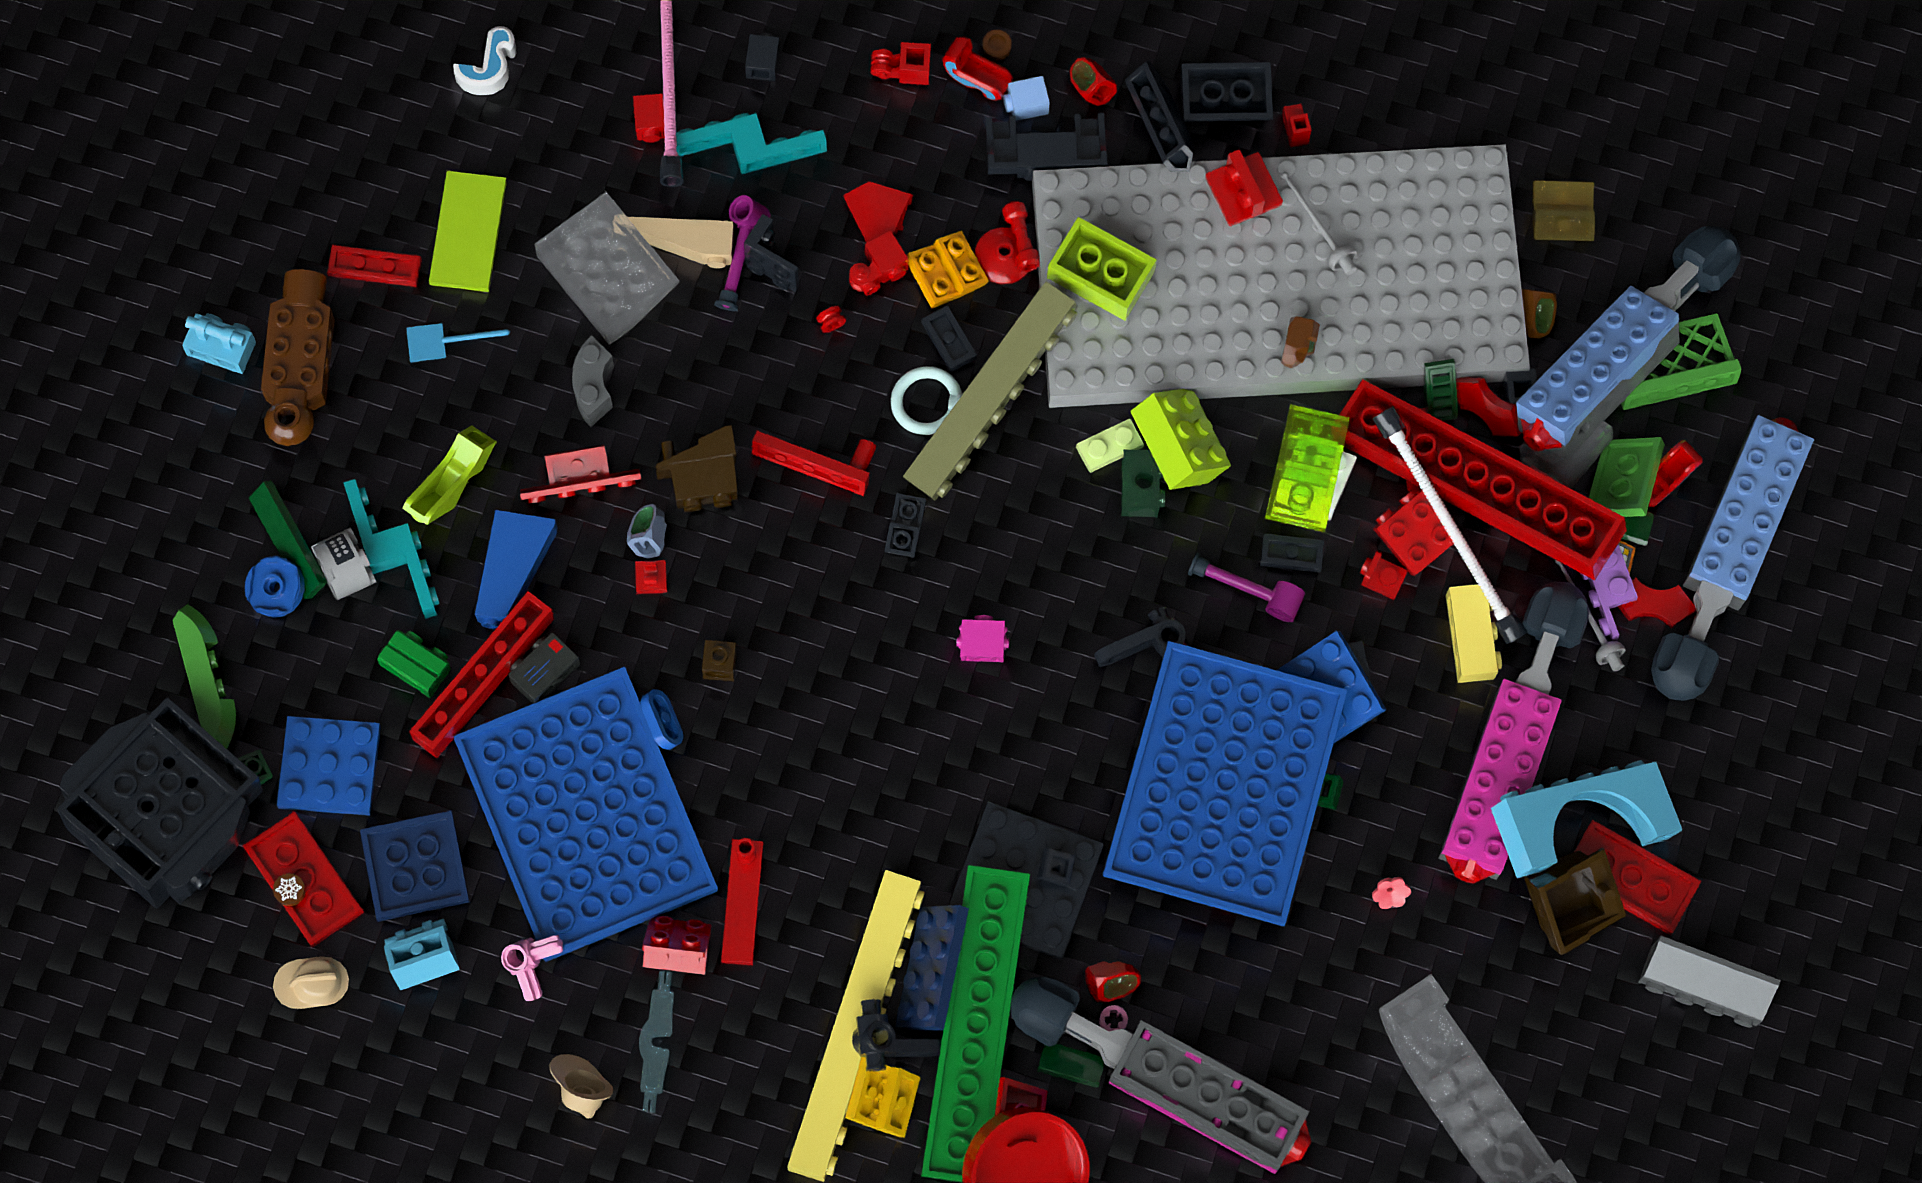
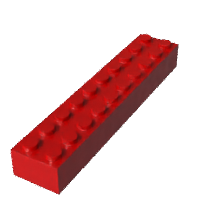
M1362 379L1331 427L1336 443L1420 487L1421 485L1416 481L1417 478L1415 479V475L1410 471L1411 468H1408L1409 465L1404 461L1405 458L1400 454L1401 451H1398L1397 445L1392 444L1389 437L1387 439L1383 437L1372 419L1394 406L1405 426L1402 430L1405 434L1406 444H1409V447H1411V451H1413L1417 461L1423 467V471H1425L1429 478L1428 481H1431V484H1433L1434 491H1437L1439 498L1585 576L1596 580L1627 531L1624 516Z

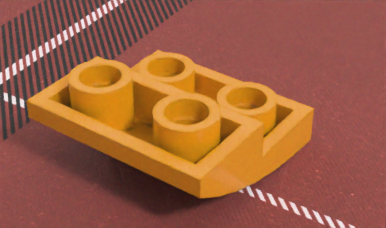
M962 231L939 238L933 245L907 254L909 268L931 309L960 298L982 287L989 281Z

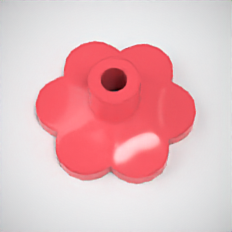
M1401 877L1385 878L1378 882L1377 889L1372 892V898L1375 902H1378L1379 907L1382 909H1389L1392 906L1400 907L1405 903V898L1411 894V889L1409 885L1404 883Z

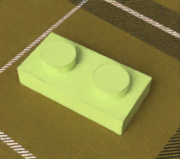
M1129 418L1077 443L1076 448L1091 473L1143 448L1144 443Z

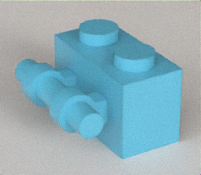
M196 313L194 317L189 316L185 327L189 328L182 344L186 355L243 374L256 344L254 336L250 332L251 330L239 323H234L233 326L223 323L221 318L212 314L202 316Z
M444 919L435 922L429 920L423 922L421 927L407 932L403 929L395 932V936L384 939L386 944L384 950L388 966L400 990L460 970L454 946L446 932L448 928Z

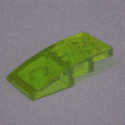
M1290 404L1265 519L1325 532L1349 417Z

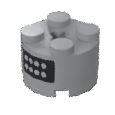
M351 528L311 546L317 563L321 567L327 583L337 600L376 583L369 567V561L363 549H359L358 541Z

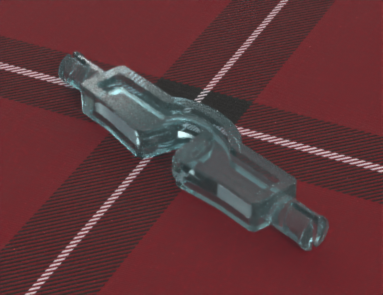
M665 971L659 972L658 990L652 991L649 1020L643 1026L639 1037V1049L644 1060L640 1086L641 1091L645 1092L643 1112H648L649 1101L651 1100L650 1113H655L657 1094H662L664 1076L670 1052L668 1049L653 1046L651 1042L655 1037H670L672 1035L674 992L670 991L673 975L671 972H667L665 984Z

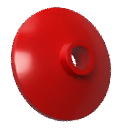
M1001 227L988 231L980 238L975 248V256L987 279L997 284L1015 283L1028 274V272L1018 268L1016 255L1019 252L1016 245V236L1013 234L1012 228ZM1006 248L1010 253L1003 256L999 253V250Z

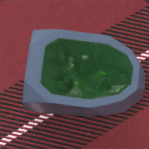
M655 504L645 505L632 518L627 532V544L637 556L647 559L660 556L665 545L664 538L667 526L665 515L661 508Z

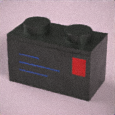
M553 632L547 638L545 636L541 637L533 645V652L525 659L523 657L519 658L510 668L509 678L511 683L532 704L546 699L580 666L579 658Z

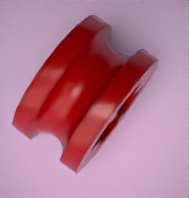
M840 306L830 307L816 317L817 322L823 324L821 329L824 333L838 329L847 321L845 316L840 315L842 312Z

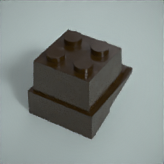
M732 425L725 426L699 438L698 445L675 455L673 441L661 443L664 461L656 464L657 480L672 479L677 509L684 508V512L702 510V505L714 503V507L718 508L732 505V500H737L734 467L736 464V450Z
M1604 848L1590 855H1586L1578 850L1557 859V863L1543 872L1524 876L1541 929L1546 933L1551 947L1560 955L1588 941L1590 936L1626 916Z

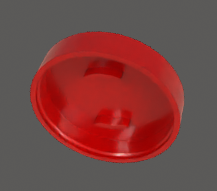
M1014 1108L994 1116L973 1137L965 1154L962 1180L963 1183H1088L1090 1174L1089 1157L1080 1135L1063 1119L1038 1108Z

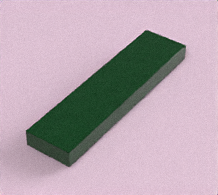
M272 480L263 482L249 497V500L281 558L291 560L300 568L304 577V600L313 598L327 583V580Z

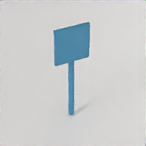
M442 323L406 328L410 362L446 358L445 343L504 336L510 333L508 329L444 337Z

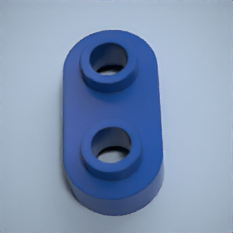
M657 689L645 694L641 698L640 704L653 738L658 746L671 750L683 741V731L671 702L662 691Z

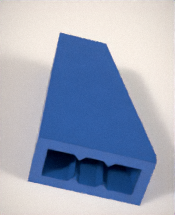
M495 510L475 611L477 622L481 623L483 627L496 629L523 598L557 534L558 527L555 519Z

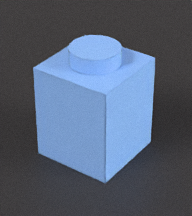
M1043 76L1008 83V93L1003 95L1004 104L1007 112L1012 111L1016 121L1049 113V99Z

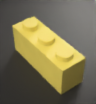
M1478 584L1449 587L1446 594L1458 683L1494 680L1498 670L1502 668L1500 651L1495 652L1494 640H1497L1498 632L1494 624L1495 622H1491L1490 611H1493V606H1490L1486 599L1487 596H1484L1483 589H1480L1481 586H1478Z

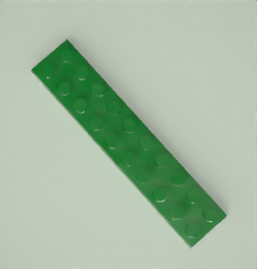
M968 865L962 906L969 908L943 1030L922 1177L963 1183V1162L968 1146L979 1129L995 1116L1030 874Z

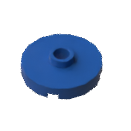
M278 556L265 557L248 572L245 581V596L257 613L272 618L283 617L294 611L301 602L305 591L304 577L300 568L291 560ZM279 582L280 588L275 593L274 586Z

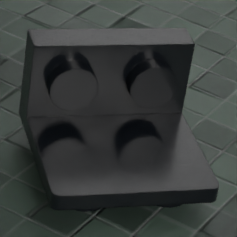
M762 214L744 242L745 264L753 273L760 276L765 274L772 278L773 283L783 290H788L789 288L796 292L799 288L798 267L772 252L776 244L774 242L773 219Z

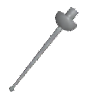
M1286 172L1282 173V178L1287 181L1333 249L1329 257L1331 269L1336 271L1343 268L1347 275L1353 274L1357 270V267L1352 262L1357 256V251L1351 246L1344 245L1339 247L1290 181Z
M1556 560L1568 583L1574 585L1563 564ZM1589 610L1588 620L1601 643L1596 653V660L1599 665L1609 663L1614 672L1624 667L1620 656L1624 654L1626 649L1620 642H1608Z

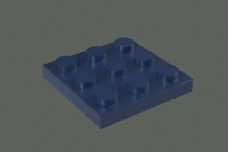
M452 810L360 830L377 921L470 902Z

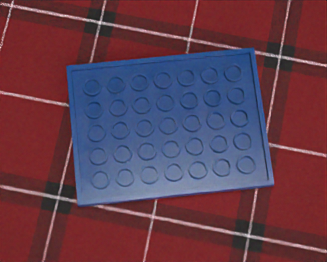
M1168 641L1103 876L1285 926L1347 690Z
M625 667L453 736L536 941L553 935H558L563 941V951L544 958L545 962L718 891L716 882L658 744L653 738Z

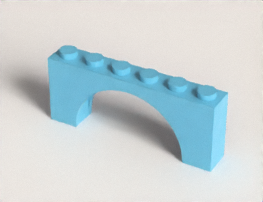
M1640 760L1625 766L1623 770H1619L1617 766L1602 771L1599 776L1594 777V774L1591 772L1577 777L1574 782L1569 783L1568 779H1562L1552 783L1550 788L1544 789L1543 785H1537L1527 789L1525 794L1519 795L1518 791H1513L1500 797L1501 802L1493 806L1491 811L1516 877L1519 878L1543 872L1558 862L1553 843L1554 825L1560 810L1565 803L1570 801H1593L1611 808L1628 822L1638 836L1642 846L1665 841L1682 831L1657 763L1643 764V761Z

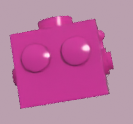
M977 615L974 617V620H962V625L959 626L960 635L957 637V646L961 649V661L1004 662V650L1009 648V639L1006 636L1008 629L1005 627V621H993V617L987 615Z

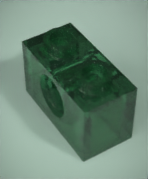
M1123 449L1121 516L1158 517L1159 507H1165V489H1159L1160 478L1164 477L1150 450ZM1145 478L1150 481L1151 486L1140 488L1136 481Z

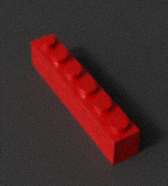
M528 591L409 731L412 739L437 759L454 739L453 736L461 731L510 673L511 666L526 654L553 622L554 615L552 609Z

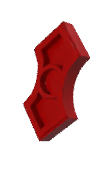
M1484 378L1456 379L1457 400L1460 409L1469 410L1481 417L1490 428L1492 436L1518 437L1522 433L1518 429L1516 405L1498 398L1489 389Z
M1637 578L1632 580L1638 596L1637 600L1618 606L1628 621L1638 617L1649 616L1662 620L1671 628L1696 611L1695 605L1679 585L1667 590H1656L1645 586Z

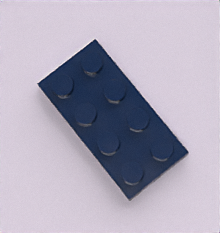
M961 905L920 907L919 915L916 919L913 944L910 948L908 968L903 981L904 987L901 1001L897 1010L895 1028L904 1031L944 1030L969 908Z

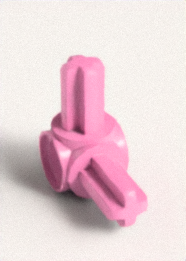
M558 935L537 941L528 938L519 940L503 950L501 955L502 964L511 972V975L517 974L526 1001H532L542 996L543 993L534 968L538 967L542 958L561 953L563 951V941ZM517 949L523 953L524 962L517 958Z

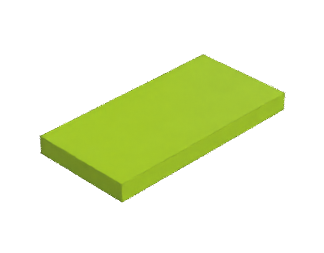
M447 171L429 278L430 285L489 292L507 183L506 178Z

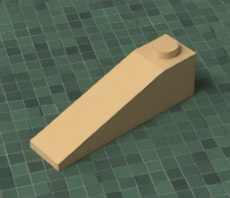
M614 216L616 233L698 263L708 264L712 268H723L726 265H731L734 245L733 221Z

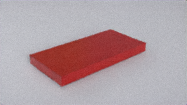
M295 811L243 845L272 890L275 881L281 875L290 873L301 878L306 888L303 900L294 906H283L311 947H314L364 913Z
M1592 820L1574 852L1580 850L1586 855H1590L1604 848L1624 909L1665 933L1672 935L1701 880Z

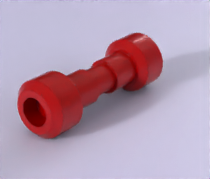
M1020 201L1009 202L1004 206L1002 212L1005 222L1011 224L1013 234L1016 236V245L1019 252L1016 255L1018 268L1024 272L1033 271L1039 267L1038 250L1032 247L1031 240L1027 235L1025 219L1028 213L1025 204Z

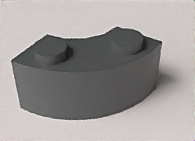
M592 335L580 348L572 373L577 406L582 417L590 427L613 408L611 396L606 390L605 384L607 376L614 368L612 355Z

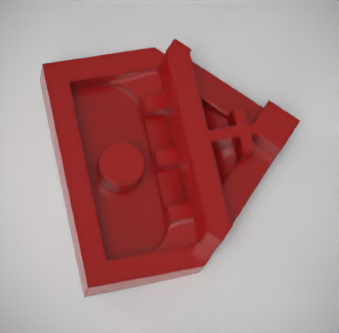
M867 182L843 195L866 243L890 230L893 235L897 234L898 230L903 231L904 226L902 223L913 195L873 182Z

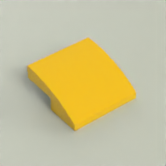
M861 1057L845 1118L870 1128L905 1138L920 1077L901 1068L885 1065L886 1070L866 1071V1057Z

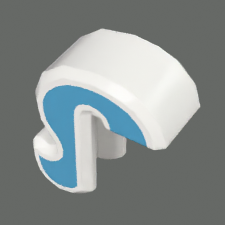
M497 26L488 31L483 68L462 64L453 65L456 81L463 90L476 95H489L503 89L509 79V69L505 57L514 58L516 55V44L511 30L503 26Z

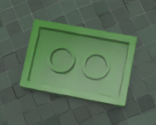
M1662 438L1604 440L1589 499L1624 517L1646 516L1665 446Z

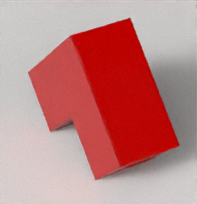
M1302 104L1283 107L1282 116L1290 147L1308 144L1311 126L1308 114L1303 112Z

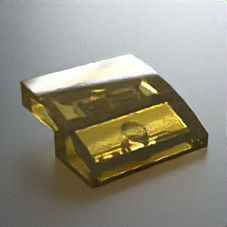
M1534 181V240L1594 241V182Z

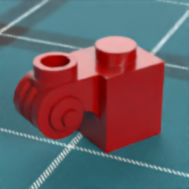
M901 42V53L895 55L885 48L875 50L871 55L872 66L870 73L882 79L899 78V83L929 85L931 44Z
M891 230L865 244V256L871 265L868 267L863 263L854 264L849 272V282L854 290L862 291L868 296L875 293L881 287V282L885 283L888 280L896 281L906 274L909 268V259Z

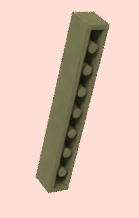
M1047 281L1043 284L903 475L908 482L935 501L939 496L943 498L949 492L953 485L950 481L956 472L961 474L971 460L968 457L975 447L979 449L985 443L989 436L986 431L992 423L997 425L1005 415V405L1010 399L1015 400L1024 388L1022 382L1028 374L1033 376L1042 364L1040 358L1046 350L1050 352L1056 346L1060 339L1057 334L1064 325L1069 327L1078 314L1075 310L1078 306L1074 300Z

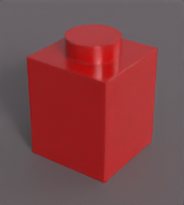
M663 94L633 96L637 140L656 142L660 138H665Z

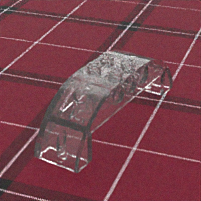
M1432 974L1379 1009L1386 1033L1409 1076L1460 1151L1485 1183H1577L1561 1159L1553 1163L1445 1008L1449 999Z

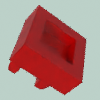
M666 560L635 561L636 593H667Z

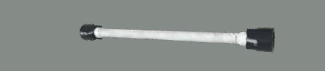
M1394 406L1373 417L1372 419L1385 439L1389 437L1392 444L1397 445L1398 451H1401L1400 454L1405 458L1404 461L1409 465L1408 468H1411L1410 471L1415 475L1414 478H1417L1416 481L1421 485L1420 488H1423L1422 491L1425 492L1424 495H1427L1426 498L1431 502L1430 505H1433L1432 508L1437 512L1436 515L1441 519L1440 522H1443L1442 525L1447 529L1446 532H1449L1448 535L1453 539L1452 542H1455L1454 545L1459 549L1458 552L1463 556L1462 559H1465L1464 562L1469 566L1468 569H1471L1470 572L1475 576L1474 579H1477L1478 586H1481L1480 589H1483L1484 596H1487L1486 599L1490 606H1493L1492 609L1497 619L1494 624L1505 643L1508 644L1526 634L1527 630L1515 611L1510 612L1508 607H1505L1503 602H1500L1499 595H1497V592H1494L1495 589L1493 585H1490L1491 582H1488L1489 578H1487V575H1484L1485 572H1482L1483 568H1481V565H1478L1479 562L1475 555H1472L1473 552L1469 545H1467V541L1461 535L1459 528H1456L1457 525H1455L1453 518H1450L1451 515L1447 508H1444L1445 504L1439 498L1437 491H1434L1435 488H1433L1431 481H1428L1429 478L1425 471H1423V467L1417 461V457L1411 451L1409 444H1406L1407 441L1402 430L1405 426Z

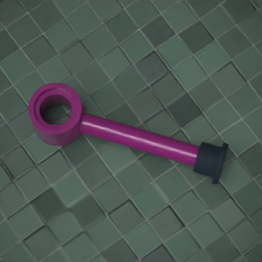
M746 195L737 197L729 208V217L731 221L738 225L737 227L740 230L725 289L721 290L719 300L715 301V306L728 311H738V306L736 305L738 294L736 291L745 259L744 242L762 214L770 218V212L767 207Z
M1198 552L1188 572L1190 576L1196 574L1204 578L1206 575L1267 600L1268 604L1265 609L1267 613L1286 622L1294 621L1305 596V592L1301 588L1289 582L1278 581L1272 590L1211 565L1209 560L1200 557Z

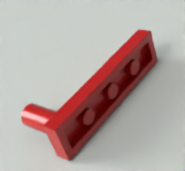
M757 431L753 438L752 454L862 496H864L867 490L870 473L866 472L876 450V445L869 440L862 439L859 441L851 462L847 465Z
M748 838L732 839L722 963L753 965L763 841H752Z

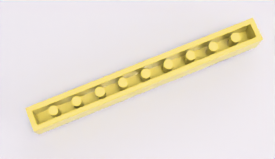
M885 870L788 1163V1171L822 1182L825 1181L827 1174L832 1176L838 1158L834 1157L833 1154L837 1144L843 1145L848 1128L844 1127L843 1123L862 1057L855 1051L852 1044V1035L857 1028L856 1017L862 1016L861 1001L880 999L881 1014H886L887 1009L882 1008L885 996L891 997L896 979L891 977L894 968L901 967L906 950L901 949L904 937L910 939L915 921L911 920L914 908L920 909L925 894L924 891H920L921 881Z

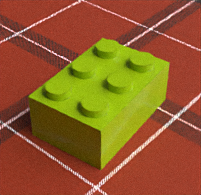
M1077 217L1048 265L1047 278L1126 321L1155 273L1157 259Z
M1178 389L1156 392L1130 411L1170 490L1208 484L1231 466L1225 449L1221 446L1215 435L1213 426L1207 419L1200 405L1199 398L1194 391Z

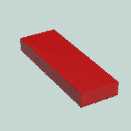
M332 245L327 273L331 277L417 287L422 259L418 255Z

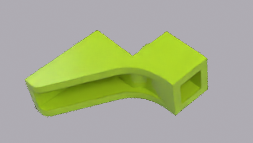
M472 425L458 433L445 458L410 495L402 509L410 513L416 521L428 525L455 508L468 479L483 470L496 441Z

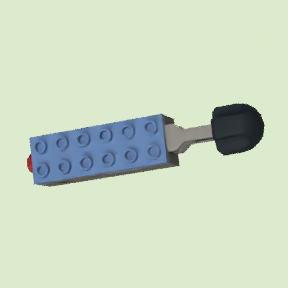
M1705 226L1688 235L1674 250L1672 255L1674 267L1677 271L1663 285L1650 287L1644 293L1630 286L1516 402L1518 429L1523 433L1524 441L1531 449L1535 451L1549 449L1567 460L1679 344V314L1676 313V310L1695 290L1700 292L1719 290L1734 274L1740 262L1741 250L1736 238L1728 230L1717 226Z
M1758 415L1748 430L1682 586L1695 592L1693 602L1697 611L1688 635L1682 636L1670 633L1662 637L1653 658L1651 671L1657 689L1669 699L1684 701L1694 699L1704 693L1719 663L1717 652L1707 647L1708 644L1704 642L1713 618L1724 613L1726 606L1739 611L1749 596L1814 441L1813 438L1799 433L1795 423L1789 419L1778 417L1769 420Z

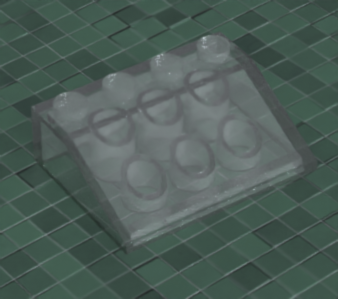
M607 192L534 244L537 257L609 345L632 329L679 283L678 278Z

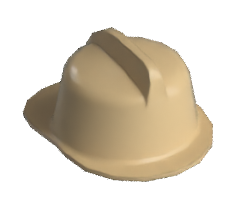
M313 957L297 959L286 963L278 970L274 977L273 989L277 999L289 1008L302 1009L327 1006L343 998L348 989L349 978L344 966L333 958Z
M565 1054L554 1057L550 1062V1072L561 1086L564 1105L571 1110L580 1112L586 1118H592L595 1111L602 1105L603 1100L613 1094L612 1085L587 1060L579 1056Z

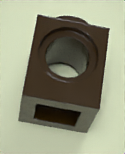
M705 640L702 664L703 679L734 682L737 656L736 643Z

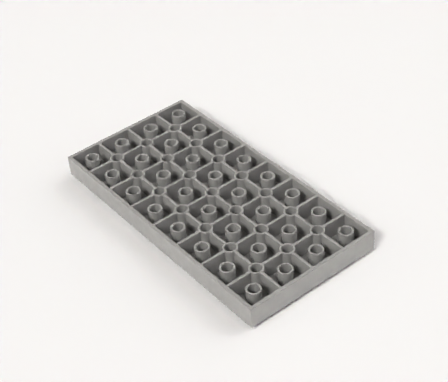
M1506 145L1262 158L1283 200V204L1280 207L1234 226L1227 224L1205 179L1206 173L1225 166L1227 160L1192 162L1190 172H1170L1164 164L1033 171L1032 191L1036 244L1039 253L1038 271L1040 288L1047 281L1074 300L1078 306L1075 310L1078 312L1075 320L1069 327L1064 325L1057 334L1060 339L1056 346L1050 352L1048 350L1045 351L1049 408L1143 402L1153 393L1178 389L1194 391L1199 399L1356 390L1362 379L1380 389L1424 386V363L1454 359L1456 379L1484 378L1486 383L1502 382L1506 372L1530 370ZM1286 172L1290 181L1339 247L1344 245L1351 246L1357 251V256L1352 261L1357 270L1353 274L1347 275L1343 268L1336 271L1331 269L1329 257L1333 249L1287 181L1282 178V173ZM1077 217L1157 259L1155 273L1126 321L1047 278L1048 265ZM1298 316L1315 320L1320 324L1314 353L1307 356L1303 363L1294 368L1284 366L1281 361L1290 318ZM1448 373L1432 375V377L1445 376Z

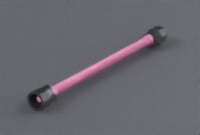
M660 0L665 152L664 156L661 157L660 183L666 187H676L683 184L684 172L682 157L678 156L676 151L672 0Z

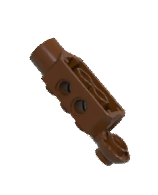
M296 269L287 271L284 277L282 299L271 303L269 310L261 391L265 400L272 404V406L266 413L264 426L269 438L275 443L284 446L297 445L306 440L314 426V417L311 409L315 410L326 405L335 319L331 308L324 304L327 277L311 270ZM285 416H295V420L287 425L281 423Z

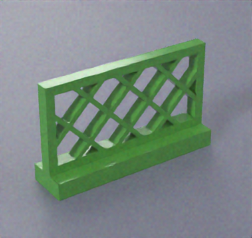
M1718 314L1679 322V332L1689 338L1684 346L1678 344L1673 349L1679 352L1674 363L1665 358L1659 363L1670 369L1667 375L1659 377L1650 373L1646 377L1647 380H1643L1621 403L1623 410L1738 383L1741 366L1738 359L1733 357ZM1712 324L1716 334L1711 340L1697 332L1700 327ZM1693 339L1708 346L1703 356L1687 349ZM1713 348L1723 353L1726 361L1715 363L1707 359V356ZM1683 355L1698 362L1694 369L1689 370L1679 366L1678 363Z

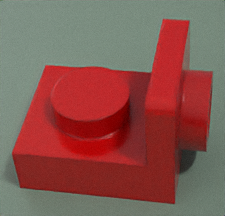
M1376 551L1373 559L1367 557L1360 571V574L1365 576L1361 585L1395 600L1408 570L1382 559V553Z

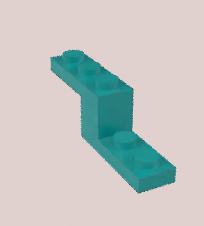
M743 113L729 121L722 123L720 121H713L707 123L703 128L695 130L683 129L676 133V151L678 156L732 143L741 174L827 152L826 138L823 130L817 132L815 130H808L802 132L798 137L791 139L778 138L773 140L771 144L766 145L756 113L752 115Z
M355 479L344 482L372 573L375 574L408 564L425 619L436 616L437 613L434 606L440 603L435 587L428 588L426 578L430 577L431 574L426 559L420 560L417 550L422 549L417 531L411 533L407 523L379 532L373 514L367 516L365 505H369L370 502L365 487L359 488Z

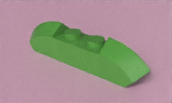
M187 604L177 612L173 619V624L201 727L227 749L235 729L236 710L234 699H222V697L227 696L222 678L216 679L214 669L218 668L219 665L215 651H209V649L215 646L218 640L214 630L203 615Z

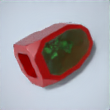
M1078 58L1072 64L1070 80L1086 101L1096 106H1101L1108 103L1117 93L1114 79L1096 61L1089 58Z
M1103 961L1085 969L1086 983L1095 1001L1110 1002L1123 998L1135 991L1141 983L1139 971L1131 964H1125L1120 961L1113 963Z

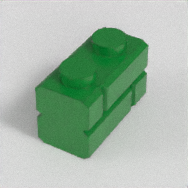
M397 630L388 645L385 646L378 656L379 665L431 698L451 670L449 662L446 661L449 657L436 647L429 650L423 646V640L415 633L408 631L405 634Z

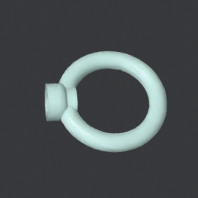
M931 366L918 367L905 373L895 384L891 395V408L896 420L908 431L920 435H932L964 393L961 392V388L955 378L945 370ZM924 378L940 381L947 387L950 393L948 411L942 418L930 423H921L913 420L907 415L903 407V396L906 389L913 382Z

